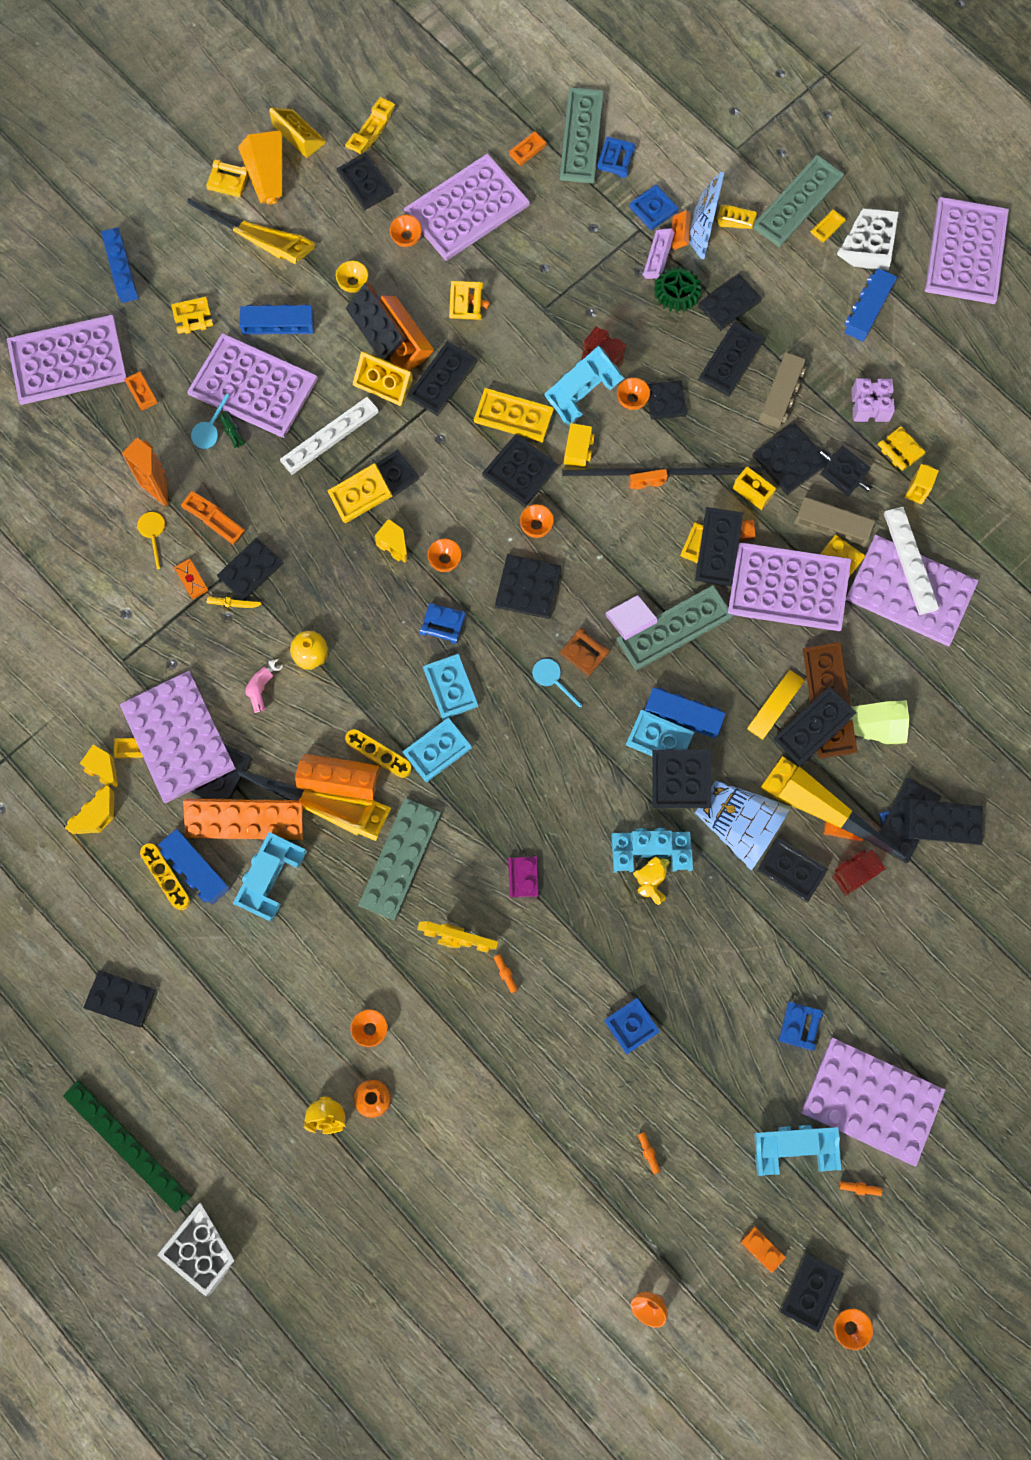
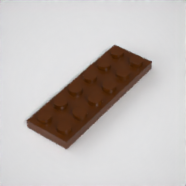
M841 642L802 648L810 703L814 702L826 689L831 687L851 706ZM853 719L818 751L819 759L858 753Z

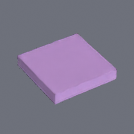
M638 595L606 612V617L625 640L658 623L657 618Z

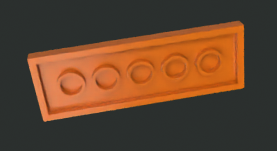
M184 799L185 838L265 839L268 832L285 840L303 839L302 801Z

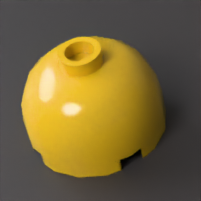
M315 631L300 632L291 642L290 653L292 659L297 666L303 669H315V667L324 664L328 657L329 649L326 640Z
M321 1097L320 1100L308 1106L304 1119V1128L312 1133H316V1129L323 1130L322 1134L340 1132L345 1127V1111L332 1098Z

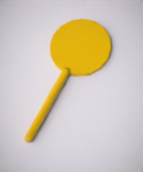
M147 512L139 518L137 528L141 535L152 538L157 569H160L155 537L163 532L165 521L160 514Z

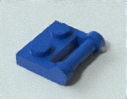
M606 137L597 169L626 178L629 172L632 153L635 152L636 145L631 142ZM621 149L626 151L622 165L618 166V158Z
M429 603L420 635L426 636L427 634L450 640L451 643L457 644L465 612ZM432 624L444 627L447 629L454 630V632L449 633L437 630L434 628H430L429 625Z
M787 1002L778 1041L814 1051L816 1046L814 1044L815 1037L824 1011ZM809 1014L812 1015L807 1040L804 1042L801 1041L806 1015Z

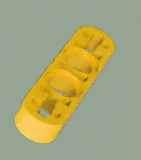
M356 729L347 732L345 740L349 747L398 777L405 778L410 775L411 765L408 760ZM358 735L357 738L363 743L362 746L357 741L351 743L350 737ZM368 744L376 746V750L373 753L365 751V747ZM384 754L392 756V760L389 763L381 761V757ZM398 759L396 762L400 766L405 764L407 771L399 772V767L394 765L395 760Z
M151 843L142 846L140 855L172 906L178 910L187 909L190 905V897L160 853V850ZM146 850H155L152 854L157 860L153 861L151 857L145 856L147 854ZM158 864L165 865V871L162 874L155 872V867ZM168 880H174L176 883L172 890H167L165 887ZM177 892L180 897H185L183 905L176 904L178 899L174 893Z

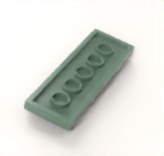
M569 87L560 180L594 183L603 98L602 90Z
M816 155L754 223L753 229L780 248L843 179L844 173Z
M712 585L656 616L658 623L626 640L620 636L616 641L634 670L638 671L732 619L733 615L728 613V607Z
M404 799L359 902V907L391 920H396L441 812L409 799Z

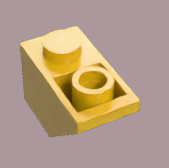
M388 519L375 535L376 545L383 551H389L391 556L397 561L402 560L406 563L408 558L403 529Z
M93 744L80 762L84 767L83 771L91 777L97 775L100 777L99 781L104 785L110 786L111 784L117 787L118 779L114 758Z

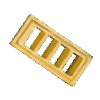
M721 205L717 221L719 227L753 229L757 212L729 205Z

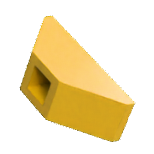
M107 785L100 788L96 792L95 797L82 806L79 814L68 820L65 829L72 834L100 833L114 819V791Z

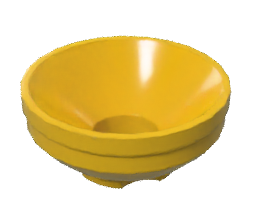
M347 261L338 267L336 280L344 291L357 292L364 283L368 282V271L360 262ZM351 278H356L358 283L350 285L348 281Z

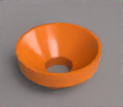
M401 215L391 223L390 236L398 246L410 247L420 240L422 229L420 222L415 217ZM404 232L412 233L410 239L402 238Z
M639 378L625 379L617 389L619 403L630 410L644 407L650 397L648 385ZM633 394L638 397V400L630 402L627 397Z
M528 506L520 516V526L523 532L530 537H543L553 527V515L545 506ZM539 521L542 527L540 529H533L531 523Z
M439 539L433 542L427 554L430 565L440 572L454 570L459 565L462 555L459 545L450 539ZM442 555H448L451 558L446 564L441 563L439 559Z
M364 1010L354 1017L350 1030L353 1039L359 1045L374 1047L384 1040L388 1026L385 1018L378 1011ZM368 1023L376 1026V1032L373 1035H367L364 1032V1028Z
M367 1080L361 1083L354 1094L356 1109L366 1117L374 1118L384 1114L391 1103V1094L388 1087L378 1080ZM367 1093H376L377 1101L375 1104L370 1105L366 1102L365 1097Z
M641 1292L633 1298L631 1310L639 1321L656 1328L662 1327L668 1318V1309L664 1299L659 1294Z
M857 1309L843 1310L834 1321L833 1330L835 1337L845 1348L859 1350L870 1342L873 1326L869 1317L862 1311ZM849 1321H853L856 1324V1331L853 1334H847L845 1331V1324Z

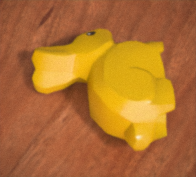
M655 857L642 869L635 871L633 875L641 885L637 892L641 896L651 897L659 905L662 901L666 900V897L657 889V885L664 881L670 861L666 858L659 859Z

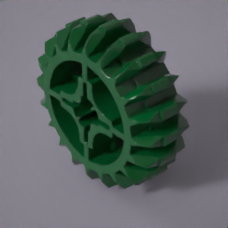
M671 266L669 271L665 269L663 274L660 273L655 281V299H658V305L663 304V309L668 307L669 312L673 309L676 310V313L679 310H682L684 313L686 308L691 310L693 306H696L700 299V293L702 292L701 280H697L698 276L693 275L692 270L688 272L686 267L682 270L679 266L677 269Z

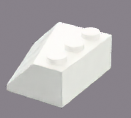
M862 209L837 255L853 267L889 270L898 212Z
M201 1203L198 1204L158 1254L163 1261L207 1297L218 1286L234 1262L233 1257Z

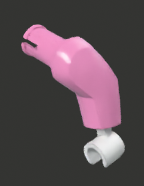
M278 659L270 660L268 668L263 667L246 686L245 692L251 699L254 713L266 710L261 693L264 690L265 684L273 677L271 672L279 671L283 668V665L275 667V662Z

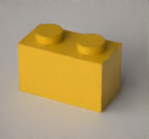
M570 423L564 464L586 467V461H590L592 450H589V444L593 445L595 434H591V426Z
M921 464L910 482L905 498L922 504L932 490L939 470L934 469L930 465Z
M746 467L738 476L733 486L736 492L760 510L768 504L776 491L773 485L749 467Z

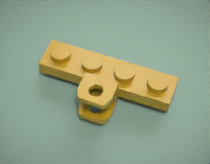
M428 921L419 922L417 930L424 931L425 936H442L441 939H438L437 944L460 948V946L471 947L473 945L477 946L476 950L488 952L489 949L497 948L498 941L464 932V928L447 923L439 925Z

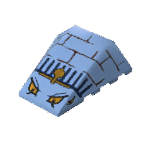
M720 172L709 183L700 196L694 210L689 231V243L701 259L705 258L724 172Z
M715 781L711 787V808H698L695 813L752 870L781 826L791 806Z

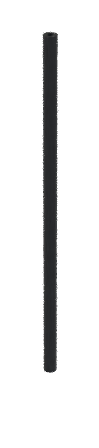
M746 467L562 469V476H630L632 474L666 469L667 475H740ZM749 467L758 475H763V467Z

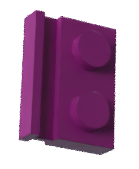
M537 857L508 858L510 898L538 897Z

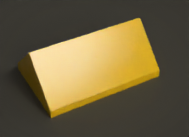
M270 108L269 112L273 127L277 131L281 130L282 135L306 158L326 143V140L293 109Z
M362 351L352 385L401 406L413 385L412 372Z

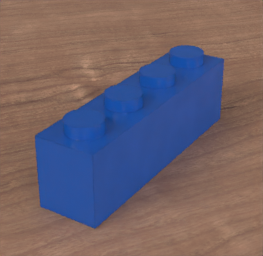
M119 227L101 231L116 292L121 303L139 299L124 239Z
M877 268L875 274H870L867 280L869 285L867 288H863L859 296L862 298L861 301H856L852 309L854 312L853 316L849 315L844 324L847 326L845 334L864 342L895 283L896 276Z
M312 305L240 306L242 334H314Z
M652 688L645 711L714 739L718 736L725 713L717 707L709 708L700 701L693 700L692 702L687 700L683 695H672L663 688Z
M177 829L158 844L162 848L160 853L166 860L171 858L175 863L173 868L179 874L184 873L187 879L185 881L192 889L196 887L200 891L197 895L204 903L208 901L213 905L230 890L227 884Z

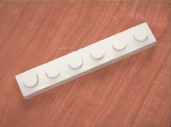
M368 397L364 398L280 459L281 463L293 475L378 414V409Z
M900 507L885 511L884 516L919 615L937 611L939 607L904 508Z

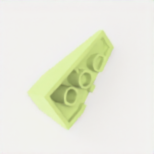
M907 700L852 706L858 714L853 718L855 735L868 740L880 741L883 744L907 743L909 727Z

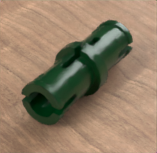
M228 411L223 412L226 419L221 413L218 417L225 428V434L230 437L234 448H239L237 440L243 446L245 442L239 434V428L237 424H234Z

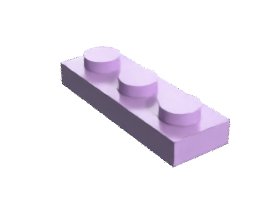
M672 229L656 230L643 273L646 279L658 278L660 273L663 274L674 236Z

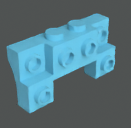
M598 346L582 361H579L570 372L564 374L562 379L544 395L556 409L564 423L570 426V423H573L583 415L576 404L601 381L605 387L611 390L624 377L617 366L612 363L604 349Z
M637 828L632 833H612L613 873L618 871L633 872V858L671 857L672 872L676 870H693L690 832L666 831V828H656L655 831H647L646 828Z
M268 832L258 854L256 853L252 858L250 870L246 871L243 876V884L233 904L273 922L281 904L267 897L284 863L299 869L307 850Z
M811 1125L799 1126V1130H791V1126L778 1127L779 1131L754 1133L757 1176L780 1174L778 1157L817 1155L818 1171L842 1170L838 1127L812 1129Z

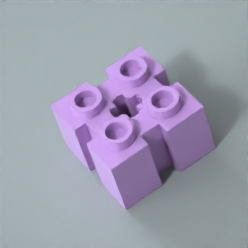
M871 379L855 380L852 387V402H855L853 422H868L869 418H875V422H889L895 412L894 399H890L893 394L892 379H878L876 383H871Z

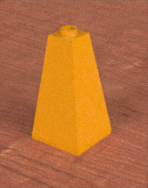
M281 130L248 134L238 146L260 203H267V205L275 204L282 196Z

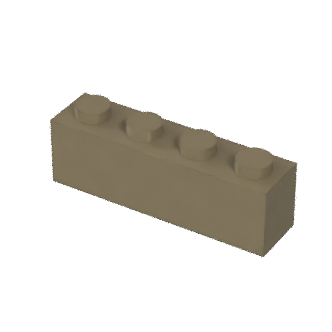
M785 352L759 422L776 428L780 427L781 422H786L789 414L786 412L787 407L791 408L795 397H792V394L798 391L801 383L798 382V378H803L806 367L803 365L806 359Z
M804 497L794 524L833 537L837 535L844 541L865 547L875 521L871 520L868 516H859L853 514L850 510H842L832 504H824L814 498Z

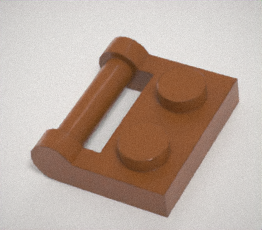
M580 627L572 639L560 651V654L590 677L611 650L608 647H603L585 633V629ZM580 639L585 641L600 653L599 656L596 657L579 644L578 641Z

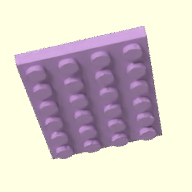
M487 153L405 207L404 212L406 215L415 217L420 222L422 234L443 259L447 261L527 208L529 200Z
M939 197L925 292L995 304L998 295L1009 209Z
M113 315L7 338L18 400L21 405L125 382L124 379L127 378Z
M222 333L187 392L188 395L216 408L219 407L223 398L228 393L229 397L221 410L228 411L240 419L285 438L316 384L318 377Z
M875 535L846 596V600L946 646H950L978 580L920 555L939 609L919 615L894 543Z
M739 543L728 613L736 616L841 631L851 559Z
M190 671L120 704L165 804L236 769Z
M830 1038L801 1114L831 1128L838 1127L840 1132L912 1166H917L945 1089L841 1041Z

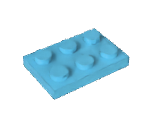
M459 654L423 666L442 720L478 707Z
M641 710L626 746L652 756V750H687L694 732Z
M447 718L405 749L403 754L427 783L471 750L472 746L452 721Z

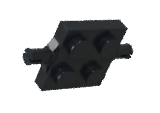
M842 445L833 455L824 448L819 453L820 456L827 460L826 466L820 475L848 497L859 486L867 493L871 490L873 486L864 480L871 467Z

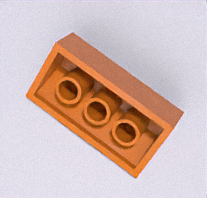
M381 296V301L407 337L390 360L394 365L410 371L424 363L434 349L396 296Z
M137 437L122 452V455L138 484L166 507L168 505V482L164 475L166 472L161 467L160 461L156 459L158 456L152 451V445L146 440L144 442Z
M304 754L299 760L295 775L296 787L302 790L373 800L381 766Z

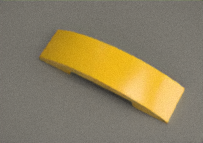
M380 97L372 107L370 117L357 134L353 133L345 147L359 154L369 149L385 128L395 108V104Z
M789 670L747 729L763 740L803 685L805 679Z

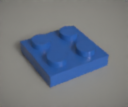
M654 185L629 203V208L651 231L678 212V207L657 185Z
M638 998L604 1020L626 1055L660 1032Z

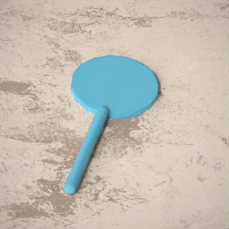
M228 393L223 398L209 423L200 422L192 429L191 439L198 448L208 449L217 442L218 431L213 426V423L227 401Z
M541 659L536 662L532 674L538 684L543 686L556 684L577 706L582 707V704L558 681L561 672L560 667L555 661Z

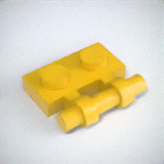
M206 297L171 304L175 322H183L182 326L176 327L178 334H188L198 329L202 331L206 330L207 327L213 326L212 319L204 320V317L211 316ZM194 319L199 320V322L189 324L188 322L189 320Z
M902 426L887 437L886 440L890 444H887L884 440L878 443V446L882 449L881 452L884 455H888L893 461V465L895 467L898 466L902 471L908 467L904 461L912 465L925 454V451ZM893 449H895L901 456H898L893 451Z

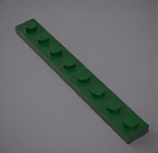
M77 1081L63 1095L71 1106L175 1213L189 1201L192 1196L80 1081Z

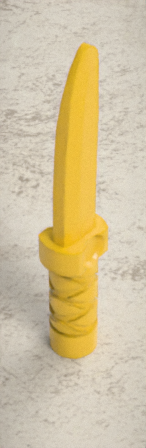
M207 597L208 604H220L228 608L230 606L254 608L261 605V602L232 600L231 597Z

